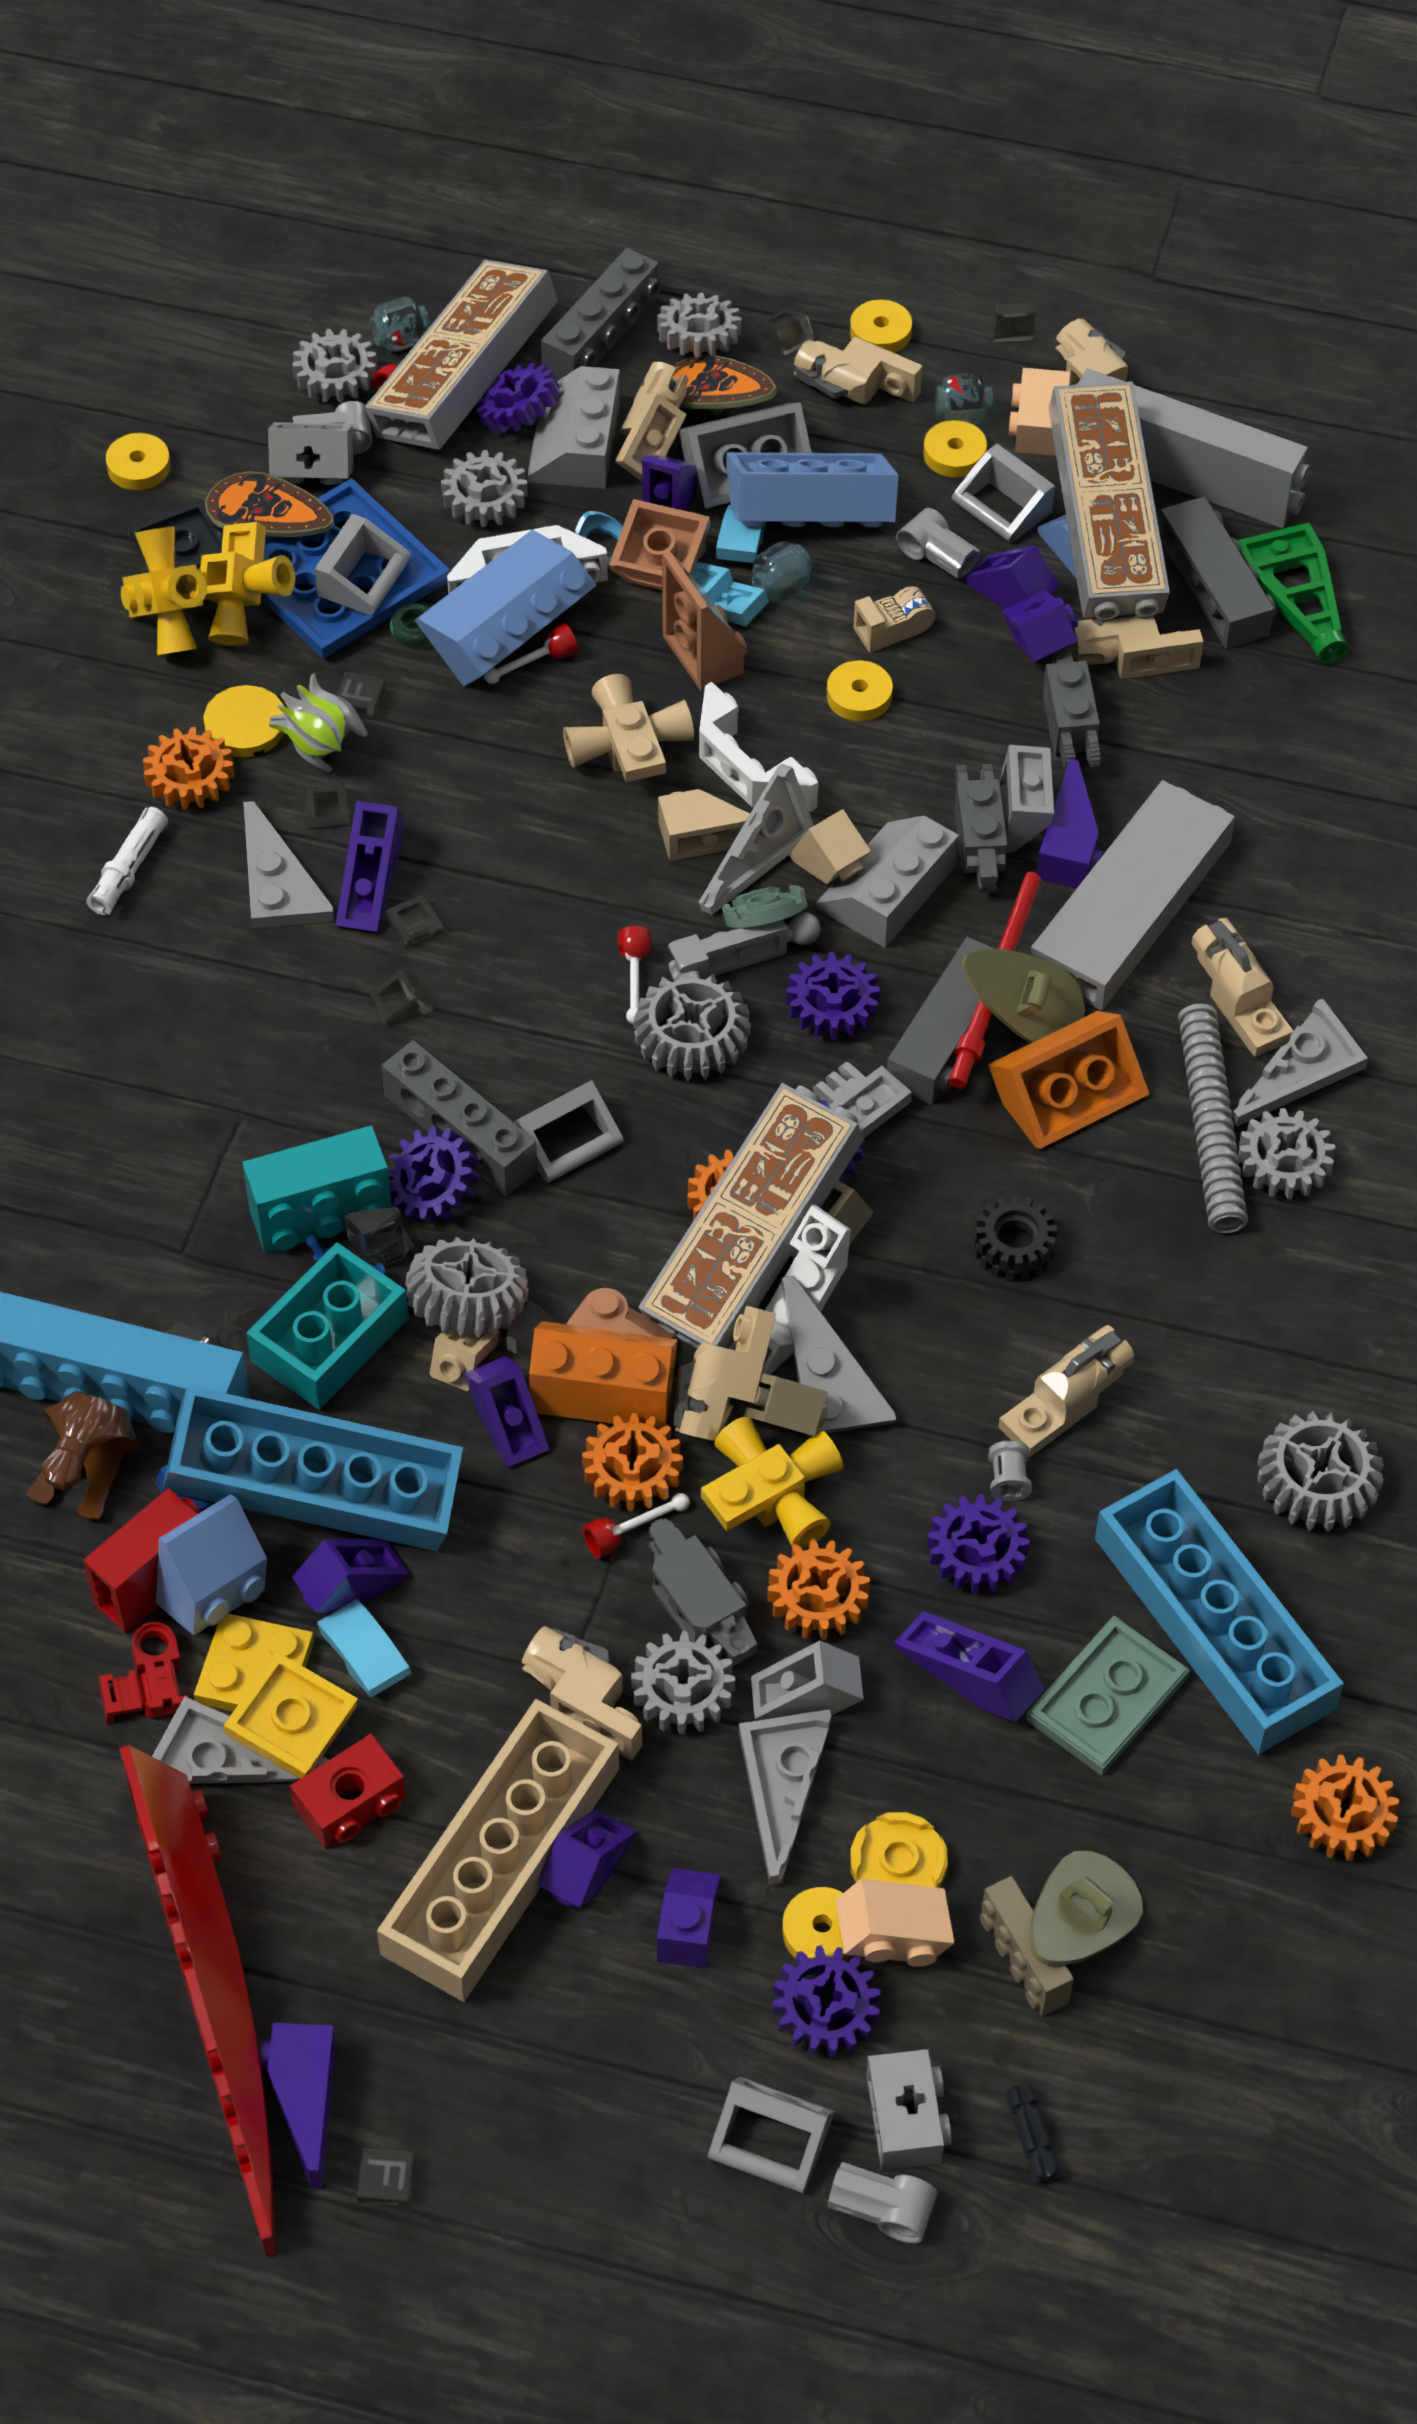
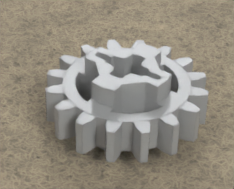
M699 293L697 298H691L688 294H684L683 300L679 301L672 298L670 299V306L661 307V314L658 315L657 332L659 333L660 342H667L669 350L679 347L680 355H685L692 351L695 357H700L702 352L715 356L717 349L727 352L729 351V344L738 343V336L741 335V317H739L738 308H731V301L728 300L720 303L718 295L706 299L703 293Z
M326 329V336L324 337L313 333L311 334V343L301 341L300 351L293 352L294 379H297L298 388L300 390L308 388V397L310 398L322 394L323 402H328L331 396H336L340 403L344 401V395L347 394L355 399L358 398V389L368 391L370 389V380H372L373 375L376 373L377 358L376 352H372L371 342L362 343L361 334L359 333L351 338L347 337V329H342L339 335H333L331 329Z
M483 450L481 457L475 458L469 452L465 462L454 459L453 469L446 468L444 470V480H441V491L445 509L452 508V517L455 519L465 515L467 525H470L475 519L480 520L482 527H486L488 520L494 519L498 525H501L502 516L516 517V508H524L525 497L528 496L524 468L517 469V462L514 458L504 462L503 453L501 452L496 454L494 458L489 457L487 450Z
M1281 1108L1279 1116L1275 1118L1268 1111L1263 1112L1261 1123L1251 1119L1247 1132L1242 1131L1238 1156L1239 1162L1244 1163L1242 1169L1243 1177L1254 1175L1253 1187L1258 1189L1264 1184L1269 1186V1196L1274 1197L1278 1190H1284L1287 1199H1292L1294 1190L1298 1189L1304 1196L1310 1195L1312 1184L1321 1188L1324 1185L1326 1175H1331L1335 1145L1329 1144L1330 1131L1322 1130L1318 1132L1319 1120L1315 1118L1308 1123L1303 1121L1304 1113L1300 1110L1295 1114V1117H1288L1285 1108Z
M682 1631L680 1641L673 1642L668 1634H664L662 1647L658 1648L650 1642L646 1645L647 1658L637 1656L635 1659L636 1673L631 1674V1688L635 1689L634 1703L635 1706L645 1705L644 1719L646 1721L658 1716L660 1717V1730L664 1731L669 1727L670 1723L677 1724L679 1734H684L687 1724L691 1723L694 1724L699 1732L704 1731V1719L707 1717L716 1723L720 1721L721 1710L719 1707L729 1709L732 1697L730 1692L735 1691V1676L731 1675L732 1661L731 1659L721 1660L722 1646L720 1644L708 1649L706 1647L707 1636L702 1634L696 1642L689 1641L688 1632ZM679 1681H688V1684H679Z

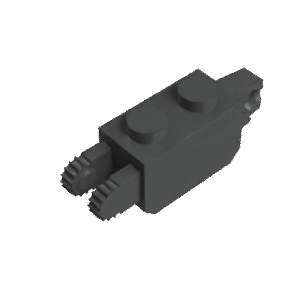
M1068 645L1054 652L1051 656V664H1046L1043 699L1054 754L1061 755L1064 769H1067L1070 758L1076 759V752H1086L1089 766L1096 767L1100 766L1101 760L1098 742L1100 723L1087 661L1073 662L1070 646Z
M982 764L980 780L970 781L966 765H956L955 824L957 834L959 835L958 847L962 873H976L979 893L996 892L997 872L1005 871L1008 846L999 779H994L992 764Z
M660 1518V1520H655L654 1523H651V1527H649V1538H651V1541H649V1552H651V1556H654L652 1568L653 1592L679 1629L688 1632L689 1641L696 1642L702 1634L707 1636L706 1647L708 1649L720 1644L722 1646V1655L726 1659H731L733 1666L757 1653V1642L746 1622V1608L749 1606L747 1596L737 1582L730 1583L725 1577L723 1565L717 1553L711 1547L705 1549L696 1535L686 1540L678 1527L675 1528V1523H671V1520L668 1521L666 1518L664 1520Z

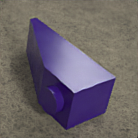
M1070 758L1054 806L1052 823L1047 827L1039 852L1037 874L1041 876L1043 881L1078 888L1101 859L1103 851L1097 850L1099 832L1079 762L1076 759Z
M356 801L336 919L337 927L379 932L399 858L406 817L396 806Z
M924 1611L894 1642L898 1651L976 1706L1013 1722H1017L1045 1690L1026 1650Z
M273 2023L271 2041H262L260 2054L261 2071H268L272 2092L311 2188L322 2189L337 2046L334 2027L332 2025Z

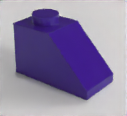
M644 455L642 459V501L687 511L696 495V465L661 455Z
M1036 545L988 555L962 577L968 586L1003 609L1044 590L1051 594L1060 586Z
M505 1356L464 1373L477 1413L505 1466H513L550 1450L520 1365Z
M324 1539L292 1578L302 1591L304 1601L316 1613H333L356 1599L361 1604L403 1582L410 1574L386 1540Z
M596 1809L557 1835L538 1886L551 1892L552 1898L561 1904L582 1907L600 1893L634 1840L637 1831Z
M672 1868L664 1893L657 1935V1962L706 1969L721 1879L720 1874Z

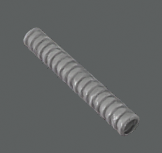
M1193 1004L1180 1011L1178 1021L1180 1024V1034L1182 1035L1181 1041L1185 1057V1067L1187 1069L1186 1076L1190 1091V1101L1192 1102L1191 1110L1193 1113V1123L1195 1124V1135L1197 1136L1198 1157L1200 1158V1169L1202 1170L1201 1178L1203 1181V1192L1205 1193V1204L1207 1205L1208 1226L1217 1233H1233L1246 1226L1248 1215L1242 1189L1243 1183L1240 1178L1241 1169L1238 1166L1239 1156L1237 1155L1236 1137L1233 1132L1234 1123L1232 1121V1111L1230 1110V1099L1228 1098L1229 1091L1227 1088V1077L1225 1076V1066L1223 1065L1224 1058L1220 1043V1033L1218 1031L1217 1012L1214 1007L1208 1004Z

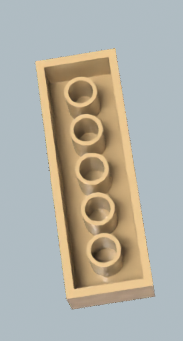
M535 1699L378 1928L377 1935L380 1955L465 2002L541 1888L538 1886V1882L557 1835L593 1810L619 1771V1743Z

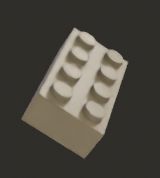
M1010 1876L985 1888L983 1902L981 1903V1923L987 1932L991 1931L996 1939L995 1945L999 1954L1002 1957L1006 1956L1011 1964L1010 1971L1017 1983L1022 1982L1025 1987V1995L1029 2005L1033 2009L1037 2008L1043 2017L1069 2004L1074 1978L1066 1965L1042 1964L1033 1956L1030 1944V1925L1033 1910L1013 1877Z

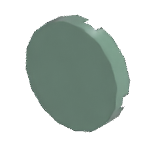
M790 885V892L781 893L780 887L775 888L773 886L735 897L736 899L732 900L733 907L730 904H725L722 907L726 926L746 928L773 923L791 917L808 906L804 888Z

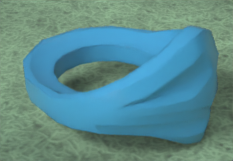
M588 511L578 520L575 534L587 539L590 534L601 531L604 534L613 536L618 541L623 526L615 518L603 512ZM612 556L607 557V568L609 567Z

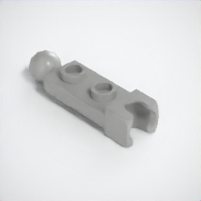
M799 912L791 917L788 925L785 924L784 920L760 926L738 928L728 932H717L702 940H699L697 934L685 937L668 945L675 959L668 964L674 981L678 972L686 979L692 978L695 971L698 972L700 979L706 980L712 974L716 976L787 954V942L793 941L799 945L813 943L820 934L819 920L813 914Z

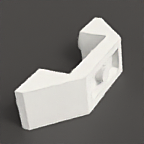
M558 525L533 529L572 551L595 583L608 580L607 551L604 546ZM531 530L478 539L447 575L448 594Z
M712 682L705 685L699 730V757L751 807L756 805L777 767L781 764L791 766L794 769L808 811L815 810L817 808L818 781L814 773L807 767L803 768L792 757H789L765 773L762 765L756 759H750L738 747L737 742L732 737L737 734L739 712L734 698L728 693H723Z
M811 1205L789 1243L798 1249L799 1252L785 1277L794 1276L821 1312L847 1267L851 1229L816 1205ZM782 1284L778 1287L765 1310L776 1313L761 1372L771 1375L793 1353ZM733 1341L729 1349L735 1350L737 1341Z

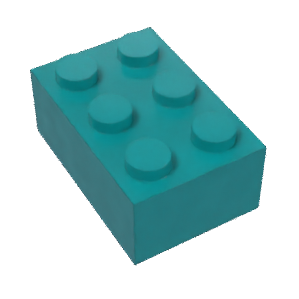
M372 1125L242 1162L249 1211L264 1254L276 1250H289L297 1244L306 1242V1238L310 1235L315 1236L317 1239L331 1238L342 1231L360 1226H373L384 1219L393 1217L388 1167Z
M336 1243L246 1333L250 1360L253 1364L320 1410L409 1319L406 1290L345 1247Z

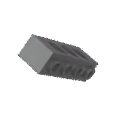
M412 1040L381 1065L384 1096L427 1132H429L431 1126H436L443 1132L448 1128L472 1145L470 1152L479 1158V1162L471 1168L505 1197L538 1171L536 1141L417 1042Z

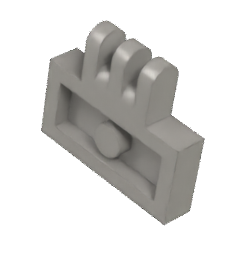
M845 1062L838 1068L840 1075L832 1072L826 1077L827 1084L820 1081L813 1086L814 1093L821 1101H827L832 1110L835 1106L841 1105L857 1117V1123L864 1138L911 1103L912 1091L883 1066H880L865 1077L850 1063Z

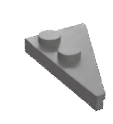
M781 764L775 770L699 901L702 911L713 915L786 858L808 829L814 826L793 767Z
M1323 998L1313 1005L1312 1013L1301 1027L1297 1026L1290 1035L1289 1042L1281 1046L1263 1069L1262 1077L1251 1090L1248 1088L1241 1097L1239 1106L1232 1114V1121L1236 1127L1263 1115L1265 1111L1275 1110L1366 1068L1368 1057Z
M187 1697L183 1698L152 1756L187 1774L190 1784L296 1782L300 1779L223 1734V1725L230 1716ZM322 1757L314 1770L329 1761V1759Z

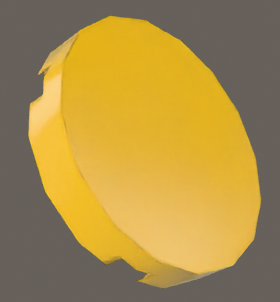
M250 685L230 687L218 693L207 704L203 716L205 731H212L213 741L222 737L225 740L226 749H231L232 756L241 758L252 757L254 752L263 749L265 753L273 749L284 736V732L269 726L271 716L284 715L278 708V705H284L274 693L262 687Z
M907 1812L886 1813L876 1817V1821L869 1823L867 1826L865 1824L857 1832L851 1847V1874L855 1882H858L860 1879L940 1888L947 1872V1846L943 1838H940L939 1834L934 1831V1826L927 1820Z

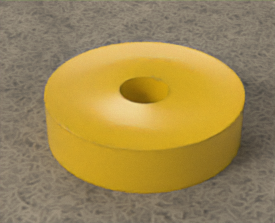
M889 300L868 301L857 307L851 316V339L857 337L892 353L902 350L911 339V315L902 305Z
M950 420L941 422L933 426L927 432L924 439L923 455L926 464L934 472L946 477L958 478L967 476L987 451V440L983 432L975 425L964 421Z
M133 433L120 437L110 445L106 453L108 475L116 485L124 489L138 491L153 488L163 482L170 472L171 464L166 444L158 437L150 434Z
M868 661L846 662L835 668L828 678V704L837 715L847 720H873L884 714L891 704L892 680L889 674L875 663Z
M816 1887L799 1893L790 1901L783 1916L782 1934L788 1951L795 1959L800 1951H803L809 1959L814 1958L816 1946L822 1945L825 1955L828 1957L833 1956L837 1947L843 1948L836 1899L843 1894L841 1891L827 1887ZM817 1923H826L831 1929L821 1933L813 1927ZM843 1948V1957H842V1960L846 1961V1960H848L852 1955H845V1954H844V1948Z

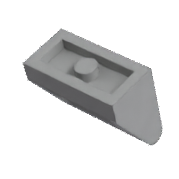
M996 444L985 452L952 495V500L1005 540L1013 543L1052 513L1055 485L1002 446ZM990 483L1022 506L1023 509L1015 520L1009 523L973 495Z
M352 514L315 567L317 596L373 615L410 561L411 553L368 519ZM365 552L390 560L368 594L347 580Z
M1020 745L1008 746L999 778L1008 845L1007 853L1017 851L1052 823L1054 802L1050 748Z
M592 1080L514 1121L518 1127L536 1141L538 1172L547 1183L624 1143L622 1134ZM582 1106L603 1134L550 1162L534 1131Z
M740 2076L731 2083L708 2153V2159L804 2193L835 2111ZM740 2107L811 2133L799 2170L726 2143Z

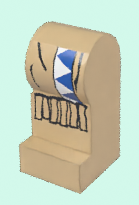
M911 586L900 590L895 596H889L875 602L872 601L870 596L855 601L854 630L868 652L872 653L926 631L935 621L936 614L922 591L918 587Z

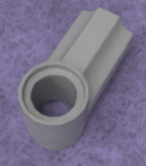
M344 402L333 413L292 416L293 423L353 424V454L363 453L372 445L371 423L365 409L366 405L361 402Z
M932 508L922 510L901 528L896 535L900 549L909 558L920 560L926 557L957 579H963L962 577L972 570L979 560L980 550L950 531L944 517Z
M842 2162L832 2184L828 2208L878 2224L879 2229L889 2237L898 2241L915 2244L922 2241L938 2193L931 2184L916 2177L898 2175L892 2179Z

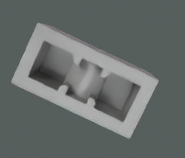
M274 422L268 429L269 475L280 477L291 484L303 483L304 478H319L321 484L333 485L343 483V478H349L352 474L353 424ZM308 446L312 447L313 453L320 454L314 462H310L309 455L302 454Z
M928 2049L868 2056L866 2077L881 2171L941 2164L944 2145H951V2130L948 2115H939L936 2097H943V2081L940 2066L931 2067ZM911 2104L913 2111L917 2114L908 2115L907 2108L903 2105Z

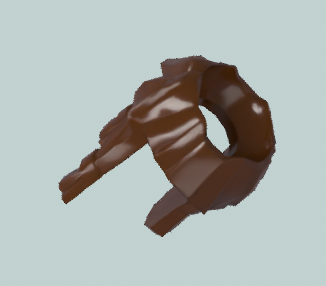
M74 1391L60 1402L44 1409V1415L55 1427L60 1438L51 1455L41 1464L42 1471L37 1481L28 1490L26 1496L35 1504L40 1506L48 1505L53 1498L54 1489L58 1488L65 1491L68 1487L75 1486L80 1480L81 1470L85 1468L90 1485L85 1493V1498L76 1511L88 1521H100L103 1515L104 1503L109 1489L118 1475L121 1461H124L126 1455L137 1452L140 1444L125 1408L101 1397Z

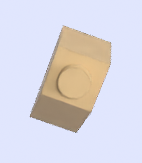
M700 789L686 792L679 791L658 797V824L670 861L728 851L750 813Z
M842 809L808 829L789 856L794 863L825 884H828L838 877L845 882L864 869L861 863L871 850Z

